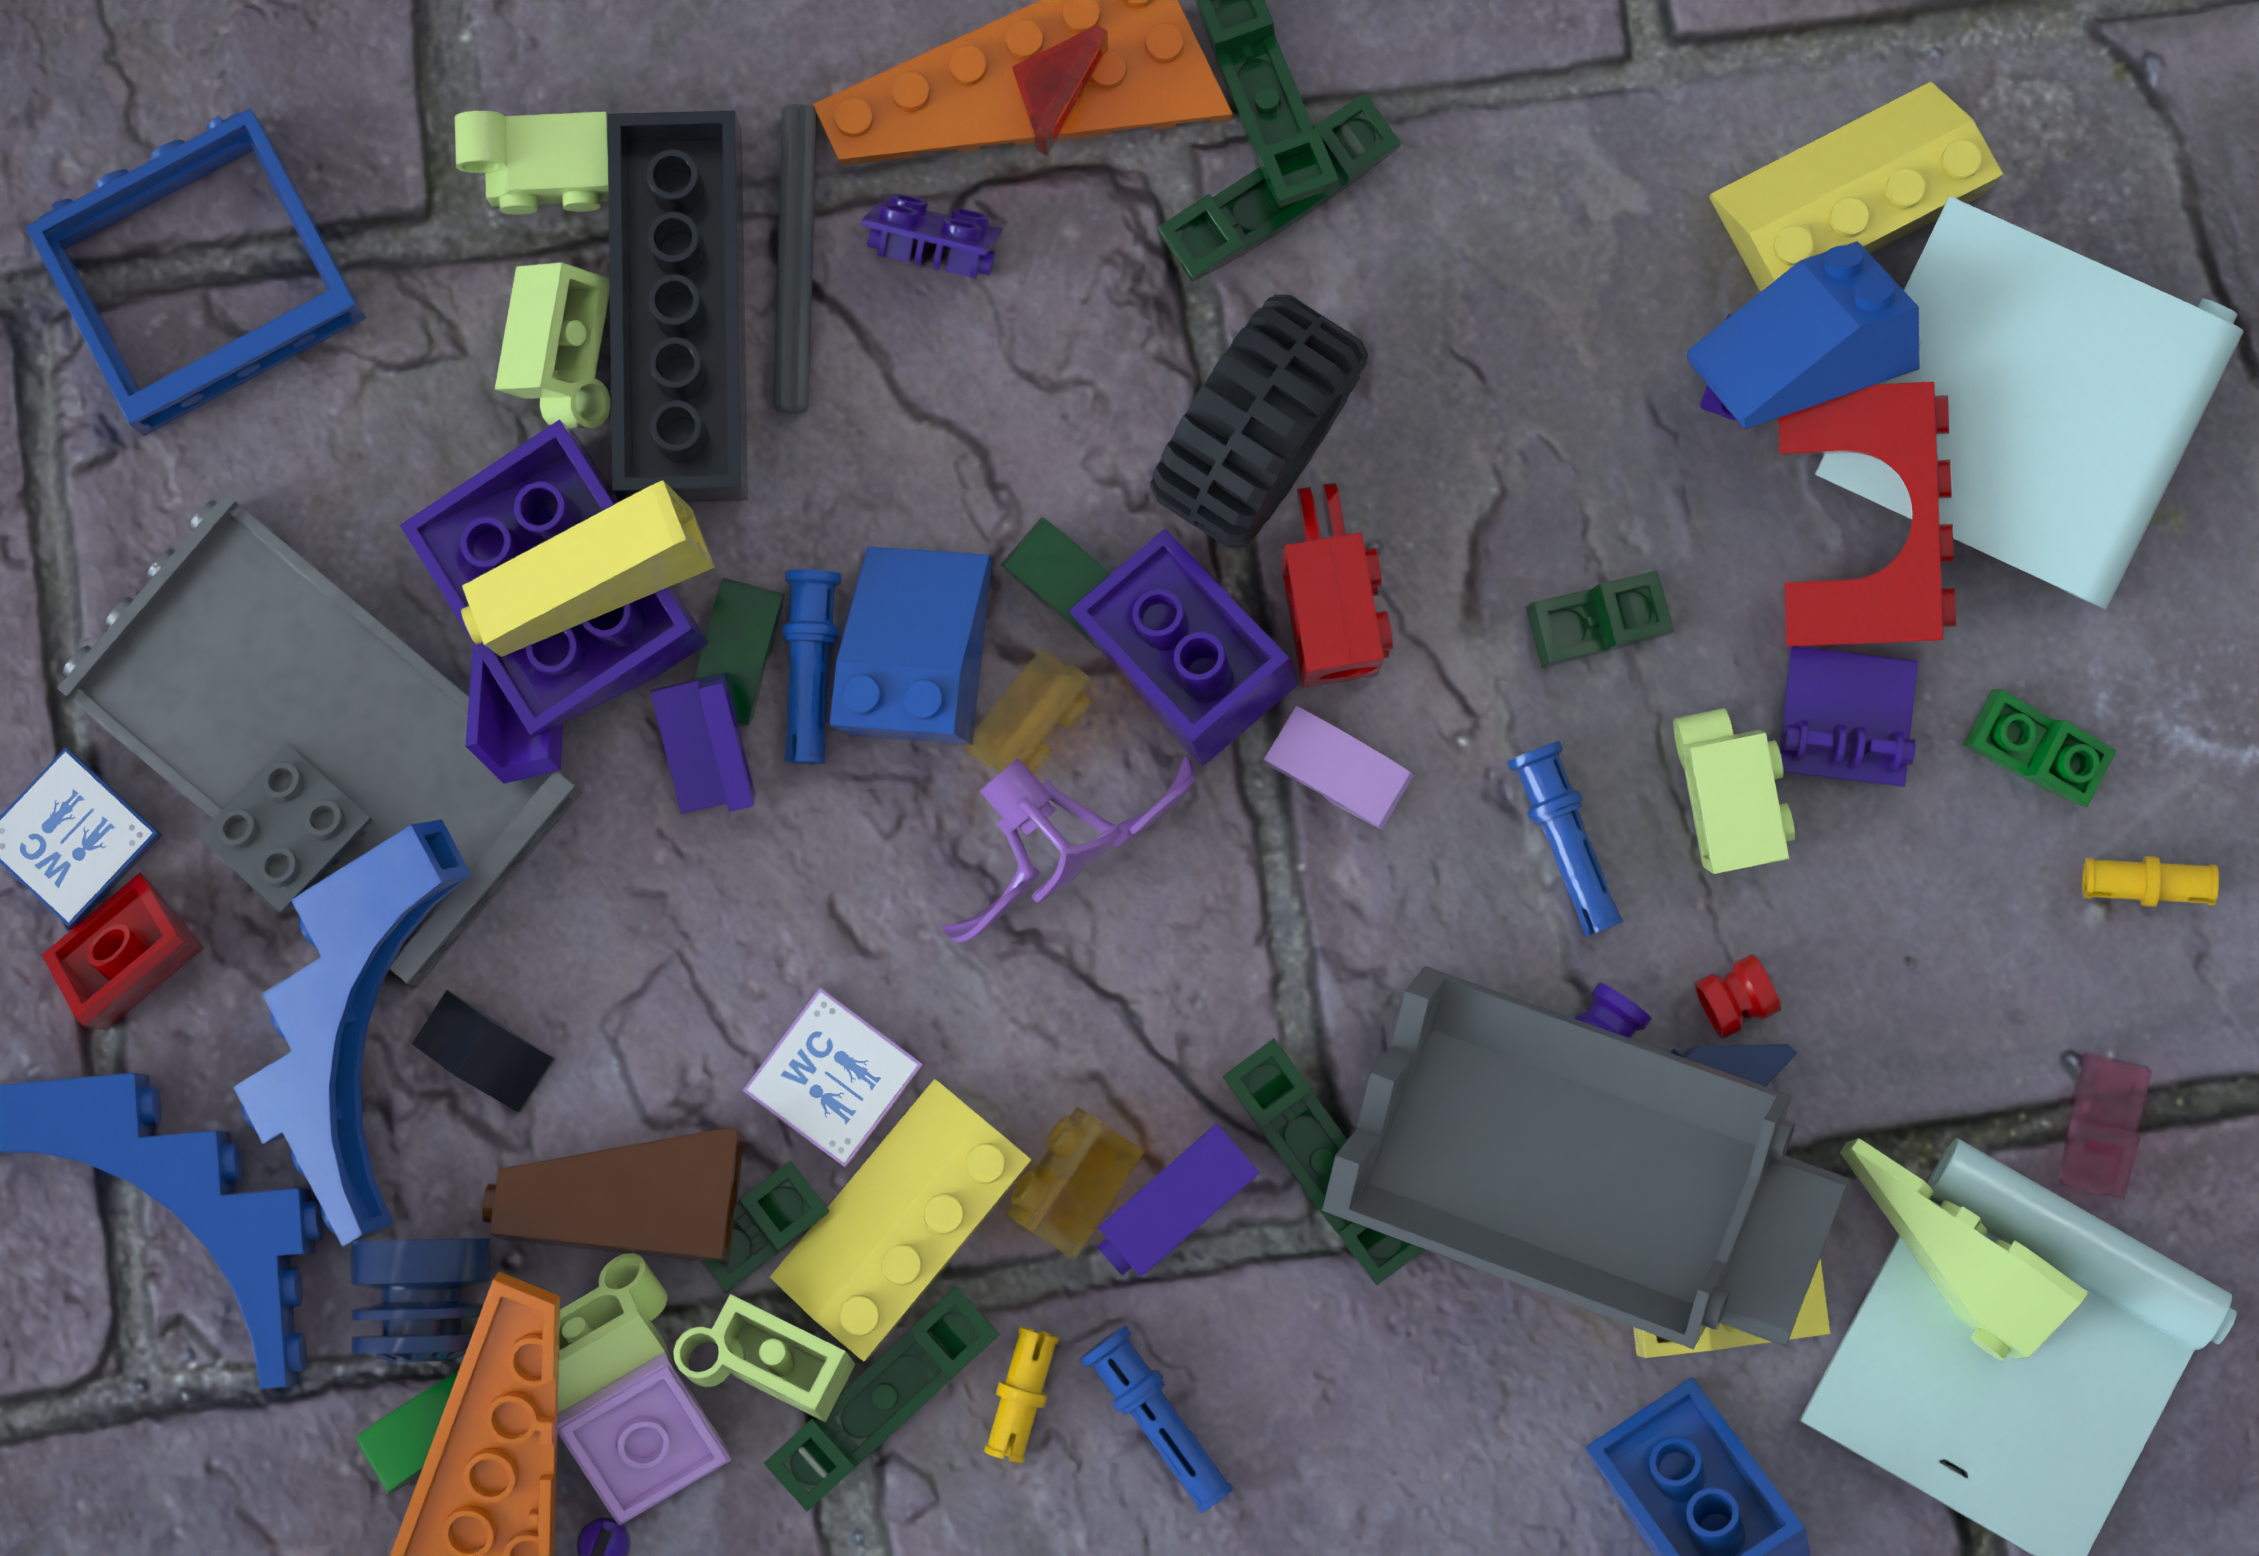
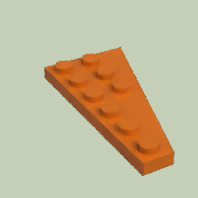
M1039 0L813 104L819 122L840 166L913 158L920 153L957 149V152L980 150L981 146L1014 143V146L1112 135L1113 131L1146 127H1153V130L1174 128L1176 124L1207 120H1210V123L1232 121L1233 113L1178 0Z
M498 1272L494 1277L390 1556H555L560 1295L502 1272Z

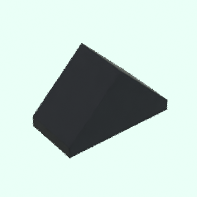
M446 990L412 1042V1045L454 1076L518 1113H521L555 1060L549 1054Z

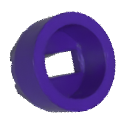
M599 1518L588 1523L578 1536L577 1551L579 1556H592L602 1528L613 1532L604 1556H628L631 1549V1538L628 1530L623 1524L618 1525L612 1518Z

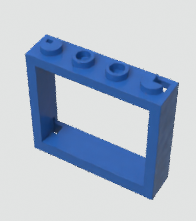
M251 108L242 113L238 112L225 120L217 116L207 124L206 132L187 142H184V140H174L160 146L150 155L151 161L130 172L127 169H120L103 176L95 183L94 191L75 201L63 199L52 203V211L40 216L39 220L25 226L128 424L143 436L366 319L361 306L268 132ZM254 150L328 291L141 390L72 261L67 248Z

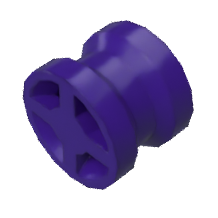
M1598 983L1591 993L1593 1003L1587 1012L1577 1014L1574 1018L1627 1038H1631L1635 1031L1644 1030L1652 1019L1650 1015L1634 1002L1603 983Z

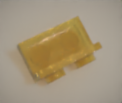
M1040 650L975 729L973 745L965 744V749L996 775L1000 774L1018 757L1035 775L1053 752L1046 744L1062 725L1071 730L1092 704L1093 700L1087 696L1088 692L1092 689L1091 678L1072 663L1066 667L1047 651Z
M1077 1106L1070 1117L1065 1116L1060 1119L1050 1132L1046 1142L1047 1153L1036 1170L1027 1172L1015 1186L1011 1195V1203L1013 1205L1006 1215L1074 1260L1145 1152L1106 1126L1102 1121Z

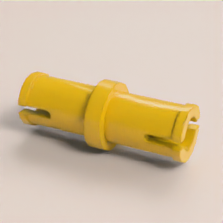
M2144 856L2142 862L2085 858L2082 874L2083 898L2140 900L2141 906L2156 907L2158 901L2215 905V900L2218 897L2219 872L2218 866L2214 864H2209L2208 866L2160 863L2159 857Z
M1019 1326V1336L1006 1381L999 1380L995 1394L1000 1396L1001 1399L988 1444L985 1445L984 1452L1000 1459L1008 1456L1009 1461L1024 1463V1454L1037 1408L1045 1407L1048 1394L1042 1391L1055 1345L1059 1341V1337L1042 1330H1039V1333L1034 1332V1328Z

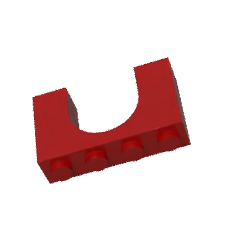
M1934 381L1876 384L1778 418L1779 452L1782 456L1829 453H1860L1872 456L1889 465L1900 476L1908 490L1912 504V525L1908 539L1898 556L1882 570L1867 577L1851 580L1784 582L1787 647L1944 640V627H1956L1955 588L1942 589L1941 563L1954 562L1953 524H1940L1939 499L1952 498L1950 460H1938L1937 434H1949L1948 395L1935 396Z

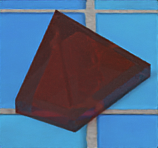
M1098 25L1012 66L1035 148L1048 156L1108 50V31Z

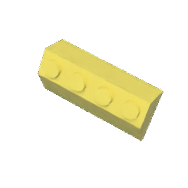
M1929 82L1711 193L1709 198L1761 292L1800 260L1827 252L1835 246L1847 245L1858 241L1870 254L1939 219L1949 196L1968 204L1988 194L2004 174L1974 120L1935 84Z
M934 1079L827 1207L829 1213L806 1232L772 1273L770 1278L813 1320L865 1362L871 1358L1033 1160Z

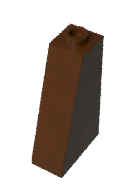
M723 1128L498 1169L496 1184H488L486 1187L482 1219L483 1222L491 1223L489 1234L501 1240L729 1264L734 1227L733 1219L738 1197L745 1136L738 1129Z

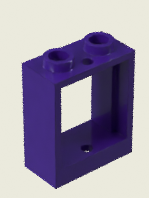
M1216 1123L1097 1227L1106 1237L1097 1245V1248L1122 1276L1133 1268L1142 1277L1259 1175L1260 1172Z

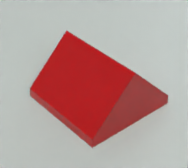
M139 873L45 951L42 957L75 1019L84 1027L106 1031L202 951L204 946L149 880Z

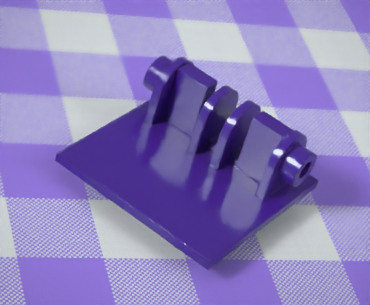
M892 194L890 201L881 199L861 221V226L870 228L867 247L878 249V256L909 263L914 241L919 239L914 264L922 266L928 242L937 244L933 269L940 270L946 247L948 246L950 251L945 271L972 279H977L978 274L990 276L995 259V251L990 249L1001 236L1003 228L988 225L989 217L985 214L966 209H953L951 216L928 211L927 201L903 194Z
M1791 646L1780 742L1783 773L1905 787L1907 764L1912 765L1916 747L1915 739H1910L1918 661Z

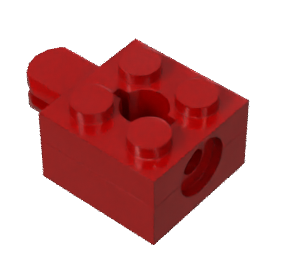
M1336 483L1322 485L1324 510L1329 538L1321 539L1311 487L1297 489L1298 507L1305 542L1285 545L1281 561V571L1302 689L1375 677L1378 675L1384 658H1389V649H1393L1387 611L1376 612L1373 596H1378V586H1382L1376 548H1364L1362 532L1346 535Z

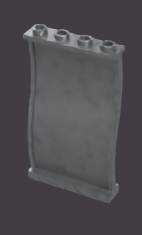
M225 493L218 502L211 500L199 509L189 524V530L192 531L191 534L176 551L170 548L154 561L147 572V578L150 581L134 599L131 597L123 599L111 611L105 621V626L108 630L92 648L89 645L82 647L71 657L63 670L66 678L57 689L77 703L113 736L213 819L275 754L288 743L372 819L363 829L366 832L363 837L358 835L337 857L339 862L336 865L331 863L325 869L324 873L326 875L323 879L409 825L442 819L472 877L432 908L405 940L390 967V970L407 984L418 987L583 792L558 771L503 784L465 747L469 696ZM318 877L307 889L311 888L323 879H320Z

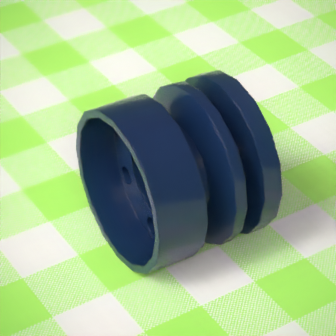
M490 1238L351 1241L352 1284L381 1290L382 1302L352 1310V1320H382V1335L352 1337V1353L367 1354L387 1360L388 1362L453 1361L458 1357L464 1356L473 1333H461V1318H478L483 1304L461 1301V1288L490 1281Z

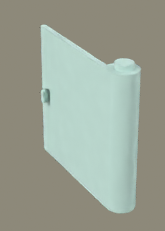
M1949 196L1904 289L1907 295L1919 306L1920 369L1878 384L1934 381L1935 396L1948 395L1949 434H1937L1938 460H1950L1952 498L1939 499L1940 524H1953V539L2046 581L2050 585L2088 603L2107 610L2244 332L2233 324L2238 314L2223 305L2202 298L2198 307ZM1829 453L1824 455L1815 475L1912 519V504L1908 490L1900 476L1889 465L1877 458L1860 453Z
M1956 1138L1940 1158L1927 1182L1934 1190L1929 1200L1938 1206L1946 1200L1960 1208L1962 1206L1981 1218V1223L1988 1230L1985 1237L1994 1243L1998 1239L2012 1245L2014 1240L2089 1293L2083 1302L2029 1358L2014 1359L2007 1355L2004 1361H2001L1985 1352L1970 1339L1975 1330L1960 1320L1899 1235L1799 1421L2033 1556H2087L2194 1350L2204 1348L2210 1341L2217 1345L2220 1344L2232 1328L2237 1315V1311L2230 1308L2232 1294ZM1959 1469L1964 1471L1965 1477H1963V1473Z

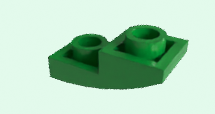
M1992 689L1963 744L1965 747L2010 772L2085 807L2089 806L2116 753L2115 749L2066 720H2053L2002 689Z
M459 1371L415 1396L356 1436L357 1444L388 1495L419 1478Z

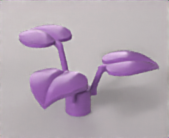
M1184 755L1176 778L1152 809L1122 823L1111 824L1059 792L1048 779L1041 784L1018 757L979 791L1002 817L997 826L1007 836L1018 862V870L1002 897L967 920L955 924L942 925L944 932L951 940L957 943L968 941L981 934L1009 910L1041 872L1037 867L1033 868L1016 829L1017 827L1026 836L1039 827L1061 852L1057 869L1052 878L1031 895L1032 899L1038 903L1068 885L1081 873L1085 864L1095 861L1112 845L1114 848L1119 847L1139 835L1168 813L1183 798L1194 782L1195 772L1193 763ZM1048 800H1051L1098 829L1102 834L1093 841L1072 847L1048 820L1056 811Z

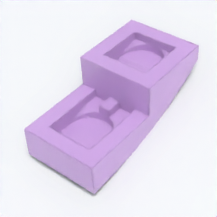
M1298 706L1293 710L1264 758V761L1270 767L1322 794L1330 803L1380 830L1385 826L1414 777L1410 771L1383 754Z

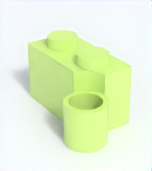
M468 111L455 116L456 168L464 172L485 173L486 199L491 207L500 206V212L512 215L531 214L537 212L538 205L563 204V209L587 212L598 210L601 208V202L609 201L608 114L606 111L504 116L493 111Z
M565 263L517 266L495 390L524 399L540 398V410L548 425H552L559 419L569 429L596 428L602 425L608 418L611 409V398L608 389L601 381L595 378L610 294V279Z
M1725 708L1674 718L1675 743L1679 759L1685 770L1703 868L1713 874L1789 859L1786 842L1795 840V829L1788 804H1779L1775 779L1783 778V764L1777 742L1775 740L1767 741L1766 733L1761 730L1734 735L1731 721Z
M627 1253L615 1257L601 1271L598 1279V1288L560 1309L558 1414L664 1352L671 1359L662 1336L651 1322L665 1308L668 1300L667 1292L640 1255Z
M731 1294L712 1329L705 1327L689 1329L676 1341L673 1351L674 1361L678 1369L695 1385L702 1387L716 1386L725 1381L731 1373L735 1378L824 1422L827 1421L855 1366V1363L846 1351ZM708 1342L717 1344L719 1355L716 1363L710 1369L703 1372L691 1371L689 1368V1358L695 1347Z

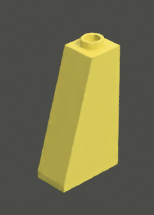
M662 480L462 585L469 606L462 608L461 613L465 626L475 644L483 643L497 655L503 657L715 567L692 508Z

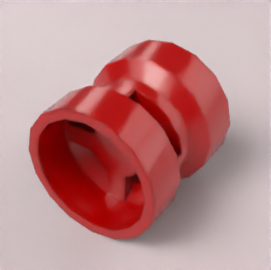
M1753 954L1735 962L1731 972L1725 974V978L1710 974L1694 982L1699 1002L1713 1029L1722 1040L1739 1032L1742 1029L1744 1018L1749 1020L1756 1017L1763 1020L1781 1011V1004L1774 986L1762 964Z

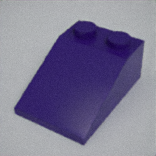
M1165 528L1069 610L1075 621L1159 721L1202 767L1298 685L1290 658Z

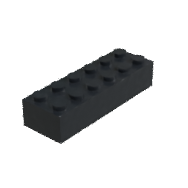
M733 110L608 114L612 491L619 501H622L648 486L664 480L685 502L748 501L742 129L736 112Z

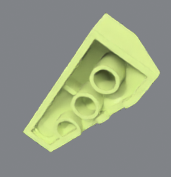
M1858 1138L1849 1141L1840 1151V1154L1960 1320L1975 1330L1970 1339L1996 1359L2004 1361L2007 1355L2014 1359L2029 1358L2083 1302L2089 1293L2014 1240L2012 1245L1999 1239L1994 1243L1985 1237L1988 1230L1981 1223V1218L1962 1206L1960 1208L1946 1200L1940 1206L1930 1201L1929 1198L1934 1193V1190L1924 1180Z

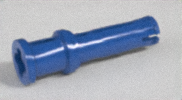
M807 569L785 571L784 581L791 585L789 622L782 625V635L785 636V642L790 643L787 739L784 762L825 764L824 740L827 714L828 659L830 645L835 644V639L839 638V627L833 624L835 587L841 584L842 574L838 572Z
M1556 741L1508 760L1507 764L1510 770L1517 771L1531 804V808L1527 811L1530 821H1534L1535 826L1541 824L1586 937L1623 922V919L1612 899L1607 881L1578 811L1579 808L1583 807L1581 804L1583 800L1580 791L1572 790L1559 757L1563 747L1560 741Z
M1124 1325L1096 1344L1079 1359L1085 1367L1093 1366L1115 1397L1112 1405L1117 1412L1121 1411L1123 1415L1131 1413L1157 1449L1161 1458L1170 1467L1196 1503L1199 1512L1202 1513L1227 1496L1233 1490V1486L1230 1482L1226 1481L1195 1435L1163 1394L1161 1389L1165 1386L1162 1381L1164 1377L1158 1369H1149L1128 1340L1131 1332Z

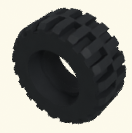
M1274 294L1273 297H1269L1264 302L1262 308H1258L1251 316L1249 322L1240 330L1228 350L1221 356L1212 373L1197 392L1186 414L1181 418L1171 440L1167 443L1161 455L1162 458L1153 472V479L1150 481V487L1157 502L1226 547L1242 548L1248 545L1250 540L1254 539L1260 532L1262 526L1271 518L1278 505L1292 489L1294 483L1312 459L1315 451L1323 442L1335 419L1345 406L1367 363L1368 353L1362 340L1292 295Z

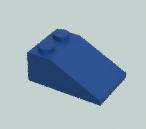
M1856 241L1847 245L1835 246L1827 252L1800 260L1687 351V360L1744 429H1748L1919 370V306L1867 250Z
M867 546L836 661L830 726L850 736L973 745L992 565L991 555Z
M1693 1377L1585 1447L1588 1455L1653 1556L1811 1555L1804 1525Z

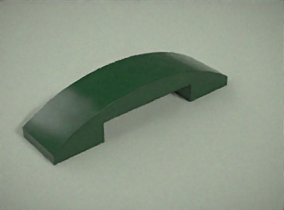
M1195 0L1234 109L1261 172L1279 207L1340 186L1338 176L1318 128H1313L1275 36L1274 22L1265 1Z
M1366 92L1313 127L1318 128L1338 176L1340 186L1279 207L1260 167H1258L1214 197L1209 193L1157 227V232L1192 282L1234 261L1287 229L1350 186L1400 147L1401 142Z
M1275 1038L1222 1076L1280 1159L1376 1286L1425 1250L1322 1211L1335 1155L1348 1139L1312 1092V1088Z
M956 1286L840 1393L826 1422L816 1417L812 1418L768 1458L764 1465L806 1512L809 1511L993 1342L1000 1333Z

